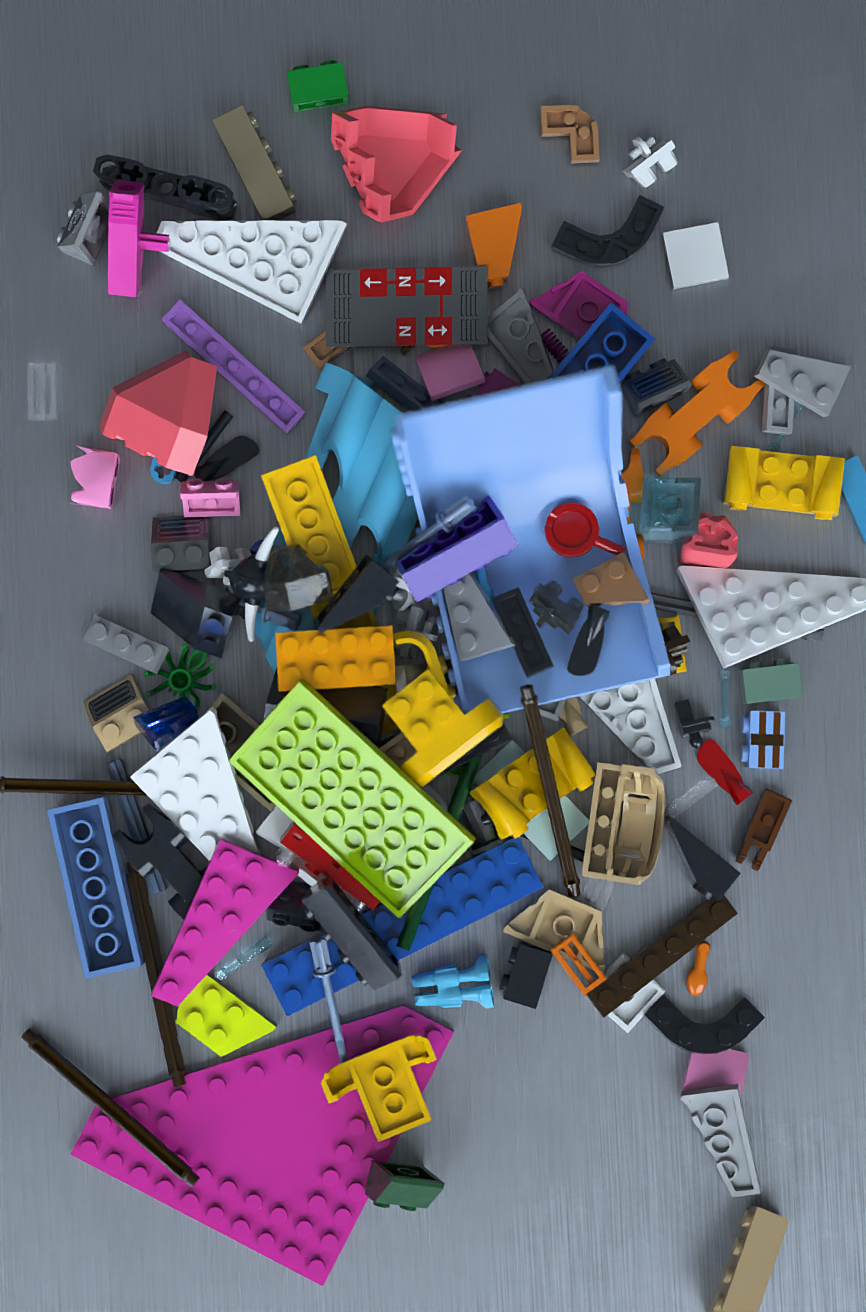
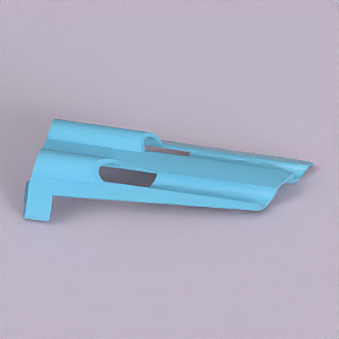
M325 362L315 389L329 395L305 458L316 455L322 470L330 450L335 453L339 465L340 484L332 501L349 547L351 549L360 526H367L373 532L377 542V549L373 560L380 564L407 544L418 519L414 497L407 496L391 429L397 428L394 416L402 415L403 413L372 390L375 383ZM279 528L269 558V565L274 573L276 587L267 597L261 599L260 604L265 606L271 600L274 602V605L301 615L302 622L298 626L297 631H293L270 621L262 622V614L257 612L254 633L265 650V657L274 674L277 668L275 633L317 630L313 623L315 619L281 528ZM379 606L376 607V608H374V609H372L373 612H374V615L376 614V612H377Z

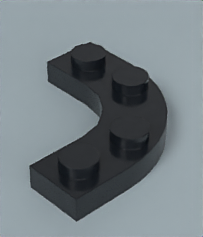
M639 195L627 221L619 230L608 235L592 234L563 221L551 248L588 265L608 266L618 264L631 258L643 248L649 240L665 207Z
M665 995L643 1016L668 1042L681 1050L693 1054H717L727 1051L745 1039L765 1018L744 997L718 1022L706 1025L695 1023L684 1016Z

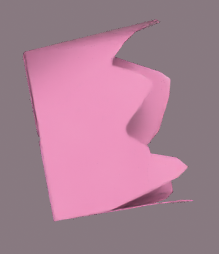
M77 446L87 454L70 461L74 477L82 486L81 490L71 493V499L77 502V505L113 509L120 456L114 452Z

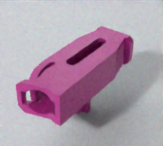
M118 180L114 182L109 191L108 294L137 297L138 292L142 290L141 272L144 250L169 252L170 235L144 232V184L141 182Z

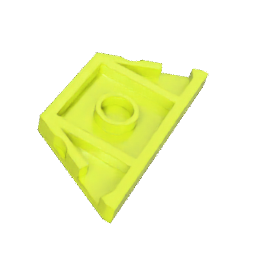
M209 973L180 1003L176 1018L178 1025L221 1057L274 1031L277 1027L275 1023Z

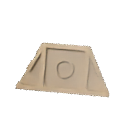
M548 888L503 927L502 931L549 952H551L550 948L552 946H555L560 940L573 932L603 974L605 973L602 912L596 908ZM572 941L568 943V946L583 966L592 969ZM563 948L559 950L563 958L572 961Z

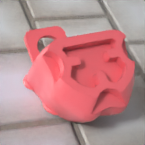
M701 513L696 516L685 529V539L678 559L681 566L729 569L737 557L738 540L737 531L730 520L724 515L714 516L708 513Z

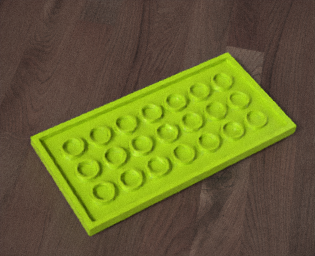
M303 679L296 684L229 760L237 770L398 918L422 896L476 839Z

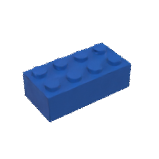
M610 303L546 381L614 366L619 385L651 347L655 338L613 303Z

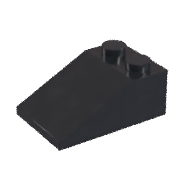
M366 554L315 618L313 623L316 629L323 633L382 605L385 600L387 602L391 601L399 590L397 587L399 581Z
M161 568L150 613L194 649L222 658L233 635L241 598L235 593Z
M666 816L664 824L689 878L695 882L692 887L708 900L712 896L720 900L741 873L677 821Z

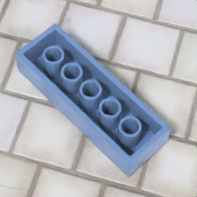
M109 796L47 810L85 979L142 966L145 960L120 845L113 837L116 827Z

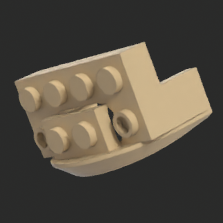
M597 763L581 876L641 885L642 882L651 876L658 859L665 821V787L663 780L655 769L625 764L620 766ZM628 795H642L647 796L649 799L629 797ZM622 803H623V812H622L621 827H620L618 845H616L617 834H618V826H619V819H620V812H621V805H622ZM620 853L631 854V855H638V856H641V857H640V858L626 857V856H621Z

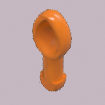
M702 941L696 946L695 964L686 977L687 990L692 996L700 995L707 985L708 976L705 966L708 953H710V944L706 941Z

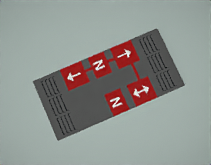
M487 266L327 270L325 274L326 347L469 345L488 343Z

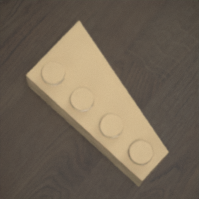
M751 1206L749 1210L744 1212L741 1220L742 1229L733 1243L731 1256L724 1269L708 1312L759 1311L789 1219L758 1206Z

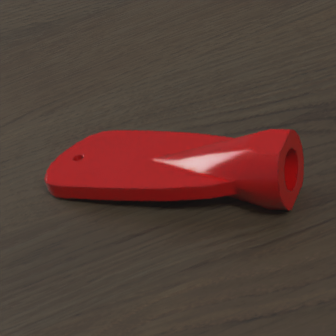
M713 739L705 741L697 753L698 763L717 785L731 794L734 803L739 805L754 792L743 783L742 777L735 765Z

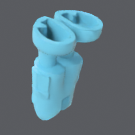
M487 954L479 955L475 964L464 970H459V967L453 964L440 966L434 971L411 976L412 987L435 985V991H426L414 995L416 1006L461 1007L463 1000H473L480 1002L485 1008L494 1007L491 983L469 988H461L459 985L460 983L470 981H490V965Z

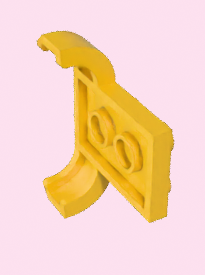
M402 631L393 634L397 645L411 643L417 645L423 651L429 670L454 700L456 696L454 687H451V683L446 684L443 675L448 672L443 655L437 657L432 643L424 635L414 631Z
M429 669L382 705L418 751L400 769L421 788L485 737L500 728L503 724L504 716L491 698H488L464 715Z
M413 1034L330 1068L325 1072L321 1085L328 1103L339 1100L341 1096L357 1088L376 1138L380 1142L432 1120L411 1066L419 1063L428 1064L437 1060L429 1038L420 1034Z

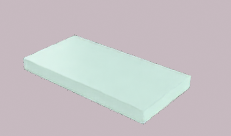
M513 740L510 741L476 773L473 782L479 786L525 752ZM565 795L560 799L569 841H571L589 824V819ZM545 809L531 819L527 824L529 830L523 834L551 861L558 852L548 809Z

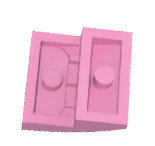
M471 344L446 345L415 357L431 401L485 383L483 372Z
M732 1049L717 1054L690 1053L681 1092L738 1084L741 1094L749 1054Z

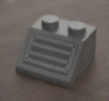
M665 358L660 359L650 365L651 370L642 374L640 370H636L625 377L626 381L622 382L620 388L634 417L684 395L692 386L689 378L675 359L668 362Z
M169 516L153 518L151 555L152 571L159 574L161 568L177 573L204 571L211 566L209 552L212 551L210 517Z

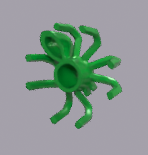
M186 643L182 644L183 650L178 668L173 664L170 651L168 650L165 659L172 671L171 673L160 669L157 674L151 671L143 673L144 677L161 675L169 678V680L156 688L147 691V697L157 694L170 686L168 693L174 690V697L179 692V704L176 711L172 714L174 717H177L182 712L185 704V692L194 700L195 708L193 713L197 714L199 711L200 700L191 689L192 687L204 691L213 690L217 687L215 683L203 685L194 682V680L207 675L214 669V664L210 663L203 671L192 674L205 665L207 653L195 649L190 655L186 667L183 668L188 654Z

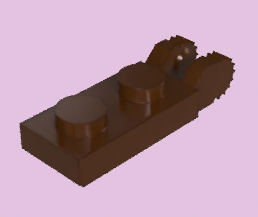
M767 788L764 789L742 840L744 841L739 848L735 862L742 864L747 857L751 844L760 847L752 861L751 868L756 871L760 869L767 852H770L792 799Z

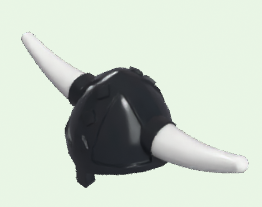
M274 527L268 533L256 554L246 557L232 572L225 570L224 576L230 580L233 592L239 598L245 600V624L250 642L254 641L255 620L261 599L267 597L276 587V580L269 565V558L273 542L279 532L278 527Z

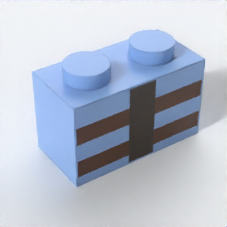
M746 711V716H742L741 731L746 733V744L741 745V762H745V767L783 769L785 712Z

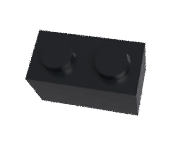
M521 941L518 942L517 947L512 946L507 963L512 964L509 975L503 974L499 990L503 991V999L536 1009L553 953Z

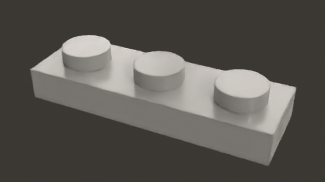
M773 346L766 349V351L775 350L797 355L796 349ZM766 384L764 386L762 432L782 435L793 434L794 400Z
M94 615L83 638V641L155 674L158 673L169 648L97 615Z

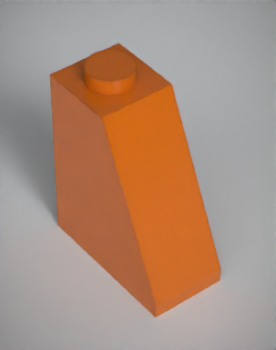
M521 203L470 214L465 217L475 265L487 266L488 289L502 287L504 282L509 279L522 211Z

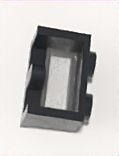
M471 794L467 796L458 823L476 838L467 848L472 857L498 847L513 837L510 835L501 840L491 817L484 807Z

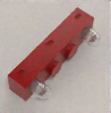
M294 821L290 824L280 838V843L284 846L276 856L278 865L288 867L299 856L307 862L304 866L317 876L320 873L325 876L330 874L342 890L352 895L350 900L360 913L363 912L366 906L374 910L380 901Z

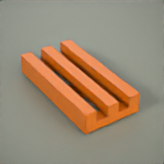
M573 932L550 948V951L584 996L607 979ZM572 941L598 975L596 980L591 977L568 946V943ZM563 948L589 982L588 986L585 987L559 953L560 949Z

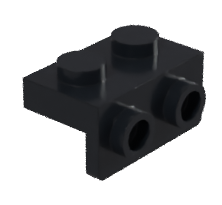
M291 881L268 907L267 920L272 921V923L278 926L292 925L300 927L307 932L320 931L319 927L321 924L315 917L310 919L301 908L303 904L301 895L312 886Z

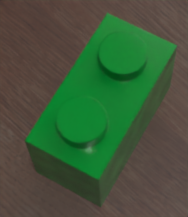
M328 60L322 62L320 66L298 65L293 67L291 71H287L294 113L349 104L343 62L337 63L335 60Z

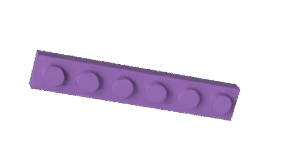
M180 299L161 319L169 329L206 362L216 365L219 374L286 434L306 415L303 409Z

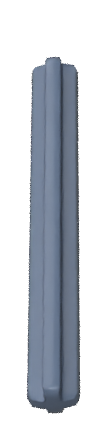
M115 759L106 763L111 781H129L121 759ZM116 795L131 838L135 841H143L148 838L149 835L135 795ZM157 870L146 878L151 894H158L167 889L164 878Z

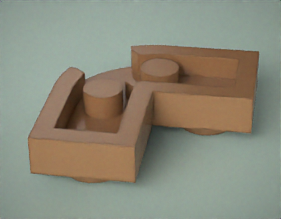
M549 105L540 107L541 137L569 136L571 164L599 162L598 126L596 121L587 112L580 109V106Z

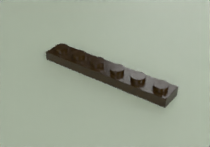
M724 895L720 900L712 896L710 900L707 899L610 974L604 982L586 994L587 998L599 1014L605 1018L738 914Z

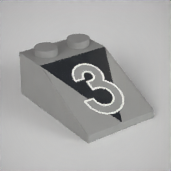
M97 191L80 194L77 202H72L68 212V217H70L66 227L61 228L57 237L58 248L62 253L93 266L108 234L109 203L103 194Z

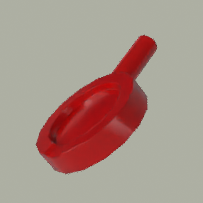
M573 502L561 504L553 509L546 519L544 527L546 542L560 556L568 558L581 557L590 552L594 546L616 556L626 550V547L598 536V520L592 510L583 504Z

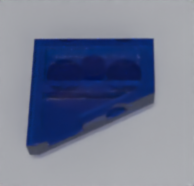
M186 696L133 717L136 728L156 751L161 750L199 718L197 708Z

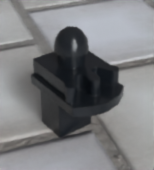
M689 699L675 702L674 708L682 738L689 737V743L693 748H701L703 737L700 734L711 730L710 724L715 722L714 716L694 720Z

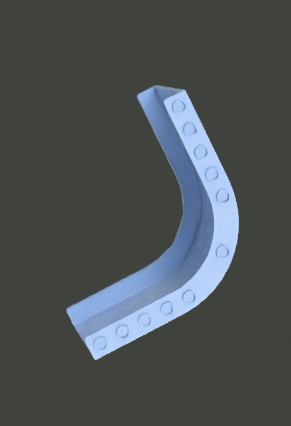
M614 366L394 416L397 428L391 429L407 496L414 497L421 526L415 528L417 536L437 522L435 514L438 511L443 512L463 496L467 495L469 499L474 501L476 510L483 506L481 501L490 496L505 517L519 546L512 549L506 556L498 557L486 564L487 581L493 588L494 597L519 587L554 665L553 668L527 679L513 646L470 660H459L444 590L442 588L436 591L431 599L433 607L439 606L441 616L436 617L439 634L445 633L447 642L442 643L445 660L451 659L453 669L448 670L451 687L457 686L459 696H455L454 701L464 715L488 698H491L502 713L524 709L520 700L522 698L520 687L527 684L533 685L534 692L538 696V705L670 675V663L641 558L633 522L627 523L626 517H629V500L626 484L621 475V469H623L621 453V392ZM571 502L583 504L592 510L598 520V536L626 547L624 554L650 601L648 604L636 602L623 603V605L611 606L610 604L597 606L609 610L610 614L604 623L603 644L596 668L591 674L584 676H575L567 671L576 638L582 625L588 618L589 608L586 607L572 579L616 555L594 546L590 552L581 557L568 558L558 555L550 548L546 542L544 531L546 519L553 509L561 504ZM435 533L425 542L432 543L433 541H435V537L438 533ZM492 604L493 611L498 615L494 604Z

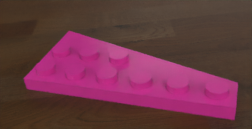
M219 838L157 978L151 996L179 1006L300 873L299 869Z

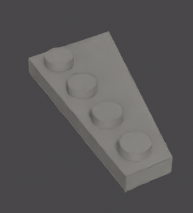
M734 1084L682 1091L681 1098L684 1104H687L696 1127H699L705 1139L704 1143L708 1151L712 1153L717 1163L716 1166L731 1196L761 1194V1185L739 1085Z

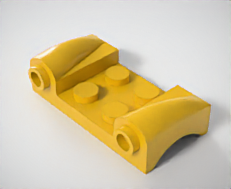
M731 446L728 455V470L723 504L730 505L729 509L746 511L747 507L815 514V519L832 520V517L839 515L845 458L761 451L758 448Z
M561 728L546 738L559 798L561 799L576 788L581 792L594 783L592 777L596 773L565 728ZM533 748L469 792L487 811L501 840L510 835H513L515 839L529 830L527 824L531 819L547 809Z

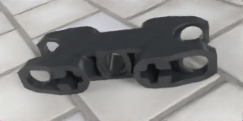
M102 155L96 158L93 172L100 179L101 185L108 191H110L112 186L107 183L113 185L118 180L141 182L144 184V200L148 199L187 209L192 214L217 220H229L235 216L238 204L233 199L234 193L222 183L194 175L181 176L146 167L139 161L113 155ZM109 161L115 164L104 167L101 174L100 168L104 162ZM111 172H116L112 177H108ZM164 183L173 184V188L169 193L159 192L160 186ZM219 199L226 200L223 204H215ZM230 209L226 214L217 213V211Z
M148 802L143 807V811L153 824L151 835L143 841H135L118 829L113 834V837L124 851L130 864L144 878H148L157 870L176 890L177 893L168 900V903L184 920L207 866L202 871H199L185 856L180 848L189 839L167 816L159 812Z

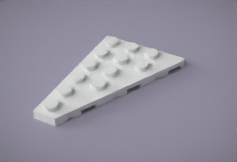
M345 220L161 221L157 234L170 235L169 252H160L301 324L307 316L349 222Z
M684 565L676 570L723 668L866 610L865 578Z
M655 679L579 696L647 768H653L660 774L682 767Z
M213 706L131 775V778L209 861L219 838L261 854L255 842L254 829L248 810L244 806L242 791L239 790L236 781L235 768L229 762L231 755L225 745L224 733H221L216 717L217 711Z

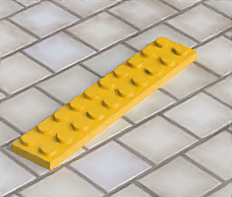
M312 455L261 474L315 619L357 566L317 457ZM371 609L331 629L379 626ZM396 684L378 686L389 689L387 701L397 694ZM386 710L382 735L399 729Z

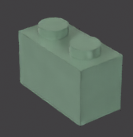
M788 658L773 660L774 666L763 667L762 662L745 664V670H738L742 704L803 697L799 663L791 664V660Z

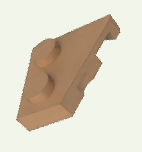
M624 552L572 579L586 607H589V605L601 606L603 604L616 606L623 605V603L636 602L648 604L650 602Z

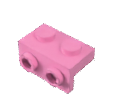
M220 478L216 481L190 479L182 482L180 498L183 502L184 517L241 515L239 480L232 481L229 478Z

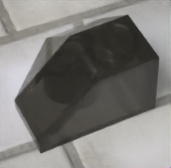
M299 544L275 545L271 548L262 581L268 611H292L334 599L328 570L321 564L316 565L306 556L307 551Z

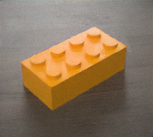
M392 626L331 629L320 633L318 630L275 633L279 692L291 691L301 679L305 680L314 690L396 684Z

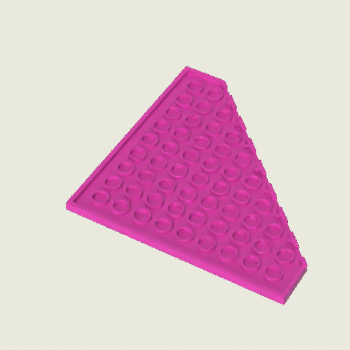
M405 1004L341 1025L348 1060L413 1034H420L429 1038L437 1060L428 1064L419 1063L411 1066L421 1093H423L454 1033L453 1029ZM330 1027L311 1035L292 1039L267 1049H261L226 1062L223 1061L201 1070L184 1074L186 1084L173 1087L172 1078L112 1098L113 1101L164 1143L168 1149L193 1168L192 1171L200 1177L193 1187H190L184 1180L181 1182L175 1174L97 1106L94 1107L70 1155L323 1286L369 1198L365 1195L372 1160L387 1162L402 1133L378 1142L357 1088L344 1094L339 1100L328 1103L321 1081L327 1070L340 1064L333 1028Z

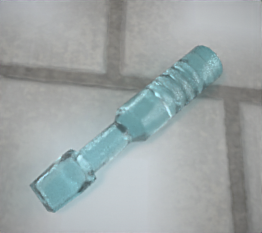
M267 937L261 939L240 954L238 959L232 964L223 967L214 974L216 979L221 982L229 977L235 969L241 965H246L272 946L271 942Z

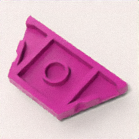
M582 271L529 301L531 308L579 340L610 303H613L626 315L628 310L627 301Z

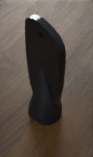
M246 436L235 437L214 452L202 466L196 467L193 475L195 479L203 481L220 478L259 454V447L252 439Z
M589 605L588 618L581 627L568 662L567 671L570 674L584 676L591 674L595 670L603 644L604 623L609 617V610Z

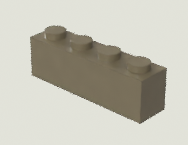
M243 105L213 119L214 127L261 220H281L295 213L293 203L297 202L290 186L284 188L280 178L284 177V174L277 161L271 162L268 153L272 151L265 137H258L255 128L259 126L252 111L246 113Z

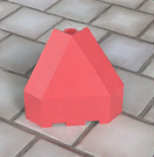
M362 106L332 113L331 142L335 151H341L345 160V164L342 167L351 187L356 186L362 200L358 204L363 214L382 223L410 216L416 212L462 152V149L455 146L457 124L446 120V113Z
M185 350L112 387L98 426L101 433L110 439L117 438L126 442V447L143 456L155 457L158 459L156 463L166 468L193 476L208 436L217 366L193 358Z

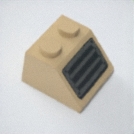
M133 674L83 702L92 728L106 752L117 749L161 723Z

